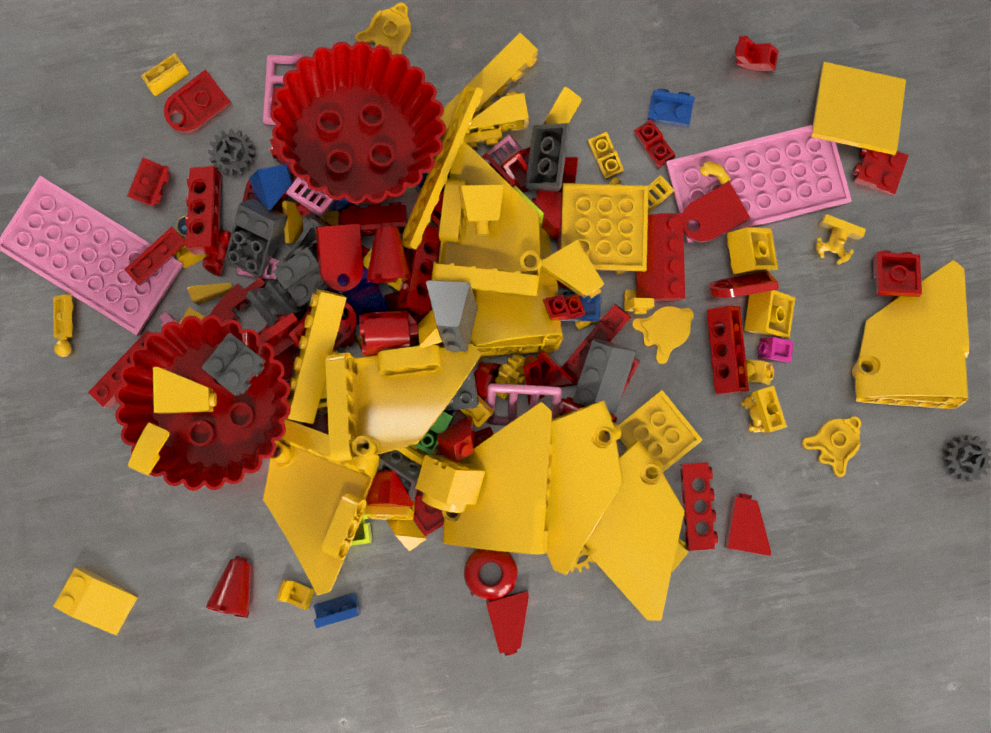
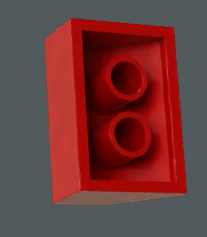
M401 202L389 203V206L369 204L367 208H360L359 205L347 206V209H342L341 225L360 224L361 237L375 236L376 228L380 227L381 223H393V227H398L399 234H403L408 222L407 207L402 205Z

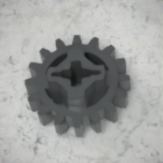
M232 128L229 129L228 134L222 130V136L214 135L216 142L209 143L213 147V149L208 150V153L213 155L209 160L215 163L214 166L217 170L221 168L223 174H226L228 170L231 176H234L236 170L242 174L241 168L244 167L248 170L247 163L254 162L250 155L255 154V151L250 149L254 144L252 141H248L249 137L247 134L242 136L241 130H238L236 134ZM231 139L239 140V141H241L242 143H240V142L234 143V142L231 141ZM229 145L231 146L232 149H234V151H233V153H234V155H233V156H234V159H233L232 156L229 155V154H230V147H229ZM222 161H229L232 163V165H226L222 163Z
M965 435V439L962 436H958L957 442H950L952 448L945 449L949 453V456L944 457L945 460H949L946 468H952L953 470L950 474H958V480H963L964 478L969 482H972L973 478L980 480V474L987 476L988 473L985 469L991 468V464L988 463L991 460V456H988L991 448L986 449L987 442H979V436H974L973 439L971 435ZM971 445L977 447L978 450L972 449ZM969 455H975L969 459V462H962L966 460V458H968ZM959 467H965L966 471H969V473L961 470Z

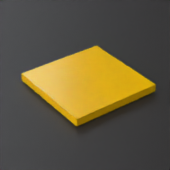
M823 62L811 137L895 155L898 149L906 79Z
M563 183L561 249L578 240L595 270L646 272L648 186Z

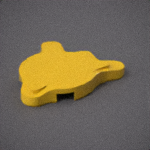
M397 3L395 6L390 7V9L379 10L371 19L367 29L356 34V42H374L375 47L379 45L388 47L392 55L402 54V49L411 36V23L408 17L407 5Z
M666 306L655 311L648 318L635 319L632 322V327L643 333L645 346H657L656 361L659 364H665L671 351L683 344L689 337L694 313L690 308L681 309Z
M852 416L847 419L827 421L816 435L802 440V447L804 449H819L818 462L831 465L834 475L843 477L846 474L848 461L857 453L861 445L859 436L861 420L856 416Z

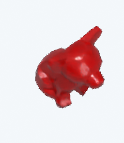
M220 229L219 253L209 254L203 259V268L216 276H221L224 268L223 262L232 233L228 230L222 231Z

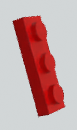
M171 226L124 270L141 286L185 246L184 238Z

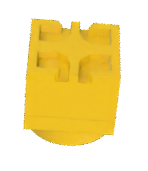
M425 455L415 488L423 492L422 501L442 511L462 513L465 510L466 504H476L485 471L471 466L470 463H463L464 460L455 463L442 455Z

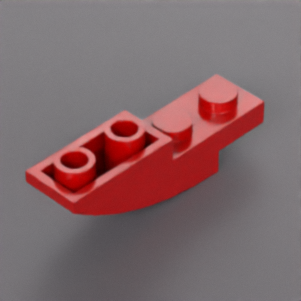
M260 277L245 289L239 283L236 284L220 299L210 315L219 317L222 323L229 319L238 321L240 318L236 311L240 312L249 306V300L246 297L248 292L264 288L267 283Z

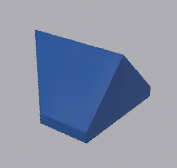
M288 164L258 169L249 178L255 198L269 211L293 184Z

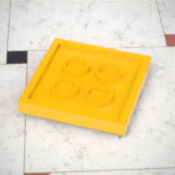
M663 390L618 425L621 429L619 440L626 449L639 440L653 458L663 464V472L703 440ZM649 467V468H647L648 472H649L651 475H657V474H658V471H657L656 468H654V467Z

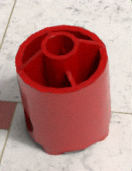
M407 310L373 312L359 315L363 356H376L378 352L384 350L414 347L418 340L417 322Z

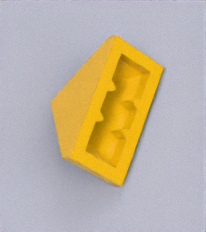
M386 520L395 536L408 551H411L427 539L414 520Z

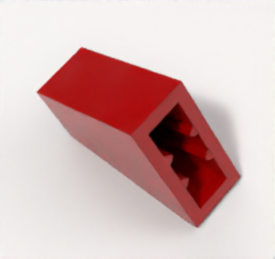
M739 493V497H732L724 547L771 556V549L758 501L751 500L752 495Z
M528 590L509 594L497 600L486 601L499 654L504 653L505 656L517 653V649L521 648L529 599Z

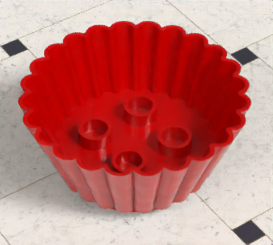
M358 41L353 46L346 42H337L332 46V49L319 47L313 52L312 57L305 56L300 58L296 63V70H290L284 74L283 83L285 86H281L275 91L274 99L278 105L274 106L270 113L271 119L276 124L272 130V136L280 144V157L291 165L292 173L305 181L312 190L325 194L334 200H343L345 198L347 202L354 204L362 202L379 203L386 198L401 196L406 191V188L419 185L423 178L422 174L430 172L434 168V157L443 150L440 137L444 135L446 125L440 117L444 113V107L441 102L435 99L437 96L436 87L430 82H425V73L421 68L416 66L410 67V61L405 55H392L388 47L379 45L372 48L370 44L364 41Z
M208 315L202 321L196 316H187L182 320L181 324L174 321L167 322L163 325L161 333L151 332L145 337L144 347L139 346L131 352V364L123 367L120 372V380L123 384L115 392V399L120 404L115 412V418L120 425L124 426L121 430V439L125 444L132 446V455L148 423L167 430L170 435L159 451L160 458L150 475L154 477L163 475L164 481L170 486H178L183 483L188 490L197 491L204 485L210 490H218L224 485L225 481L229 484H238L243 480L245 472L251 474L259 471L262 466V459H267L274 455L276 451L275 441L280 440L285 435L286 427L283 420L288 418L291 409L289 403L285 400L290 394V386L286 380L282 379L285 371L284 366L280 361L273 359L274 350L271 345L265 342L260 343L259 335L255 330H242L240 323L236 320L229 319L222 323L219 317ZM229 333L233 334L266 360L263 364L265 366L263 371L257 377L254 375L249 381L251 385L243 395L240 393L238 396L231 393L201 368ZM153 367L163 368L212 388L213 393H216L217 404L213 406V411L154 413Z

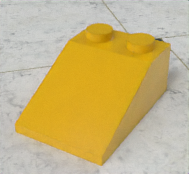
M518 91L507 93V96H503L474 117L465 134L501 128L502 133L528 129L529 116L525 94H519Z
M81 566L74 568L53 607L73 618L117 635L138 596Z

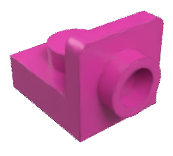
M776 337L760 338L758 359L791 362L794 341Z

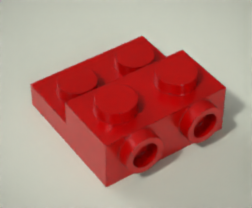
M861 148L860 155H862L860 163L857 162L853 170L855 175L853 182L892 196L895 195L909 155L899 151L893 155Z
M888 250L877 252L873 258V278H876V295L920 297L922 294L920 254H913L912 252L892 253Z

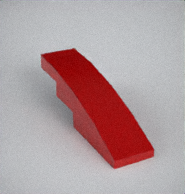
M614 304L562 367L576 382L580 379L592 340L597 337L611 342L631 316L617 304Z

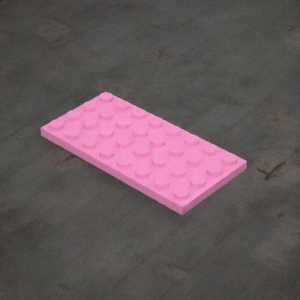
M813 125L666 161L679 213H683L684 209L691 202L722 186L715 175L703 176L700 172V167L708 161L722 165L731 178L729 182L750 216L749 220L724 234L852 202L836 142L811 137ZM696 221L688 222L687 227L690 231L695 232L699 229ZM685 235L687 244L695 242Z
M39 176L0 236V251L137 336L145 327L184 265L172 257L145 283L139 286L124 269L152 244L42 176Z

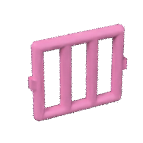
M294 53V56L269 55L267 57L263 107L264 124L276 125L270 115L274 84H284L283 76L274 75L275 63L296 65L297 61L303 57V54Z
M494 383L488 385L485 402L494 411L496 407V392L509 393L508 417L495 416L494 412L487 420L488 424L508 425L517 419L518 394H531L530 409L539 404L540 395H553L552 419L559 417L563 411V403H561L562 389L560 387Z

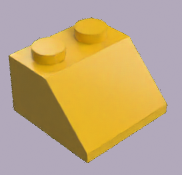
M747 227L727 233V246L730 252V265L733 275H747L778 270L772 228Z
M776 290L749 294L744 331L758 335L790 339L796 297Z

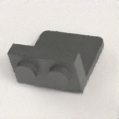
M478 361L444 411L476 408L479 405L474 372L479 368Z

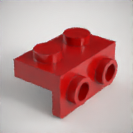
M142 157L126 197L150 207L154 206L155 203L158 204L162 197L161 187L163 184L166 185L170 177L169 167Z
M293 313L282 315L276 320L277 323L270 328L267 326L258 333L260 343L265 342L272 346L274 350L273 359L296 344L287 333L298 323V319Z

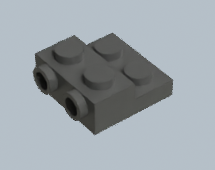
M304 246L297 248L293 252L294 257L287 260L284 258L275 265L277 269L273 271L283 288L289 291L299 307L307 304L311 300L312 294H316L317 289L327 290L329 288L320 277L318 255L312 247L304 248Z
M279 280L269 281L264 288L250 290L246 295L270 327L277 323L276 320L284 314L289 315L293 313L298 321H300L307 312L306 304L299 307L289 291L283 288Z
M229 333L201 368L231 393L238 396L240 393L243 395L251 385L249 381L253 376L257 377L265 368L263 364L266 360L233 334Z
M397 450L386 452L380 459L377 472L394 470L414 503L418 490L415 487L421 470L420 465L416 462H410Z

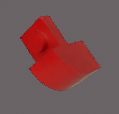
M739 36L738 44L735 46L737 65L756 71L776 70L778 49L771 43L755 44L748 36Z

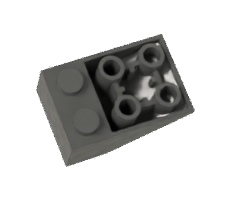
M254 199L238 204L225 261L258 278H262L283 236L288 215L273 208L269 211L263 204Z

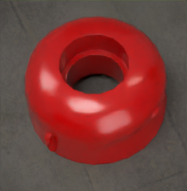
M476 549L465 563L464 579L472 596L475 595L485 600H497L513 591L517 581V565L509 552ZM489 562L497 564L501 569L500 578L493 583L484 581L480 575L482 566Z

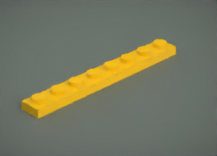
M465 87L442 140L443 150L435 156V166L426 177L401 236L402 245L405 248L417 249L422 241L423 232L430 222L434 206L439 201L440 192L447 182L451 166L456 161L457 152L464 142V136L472 123L473 114L481 102L483 90L478 87Z

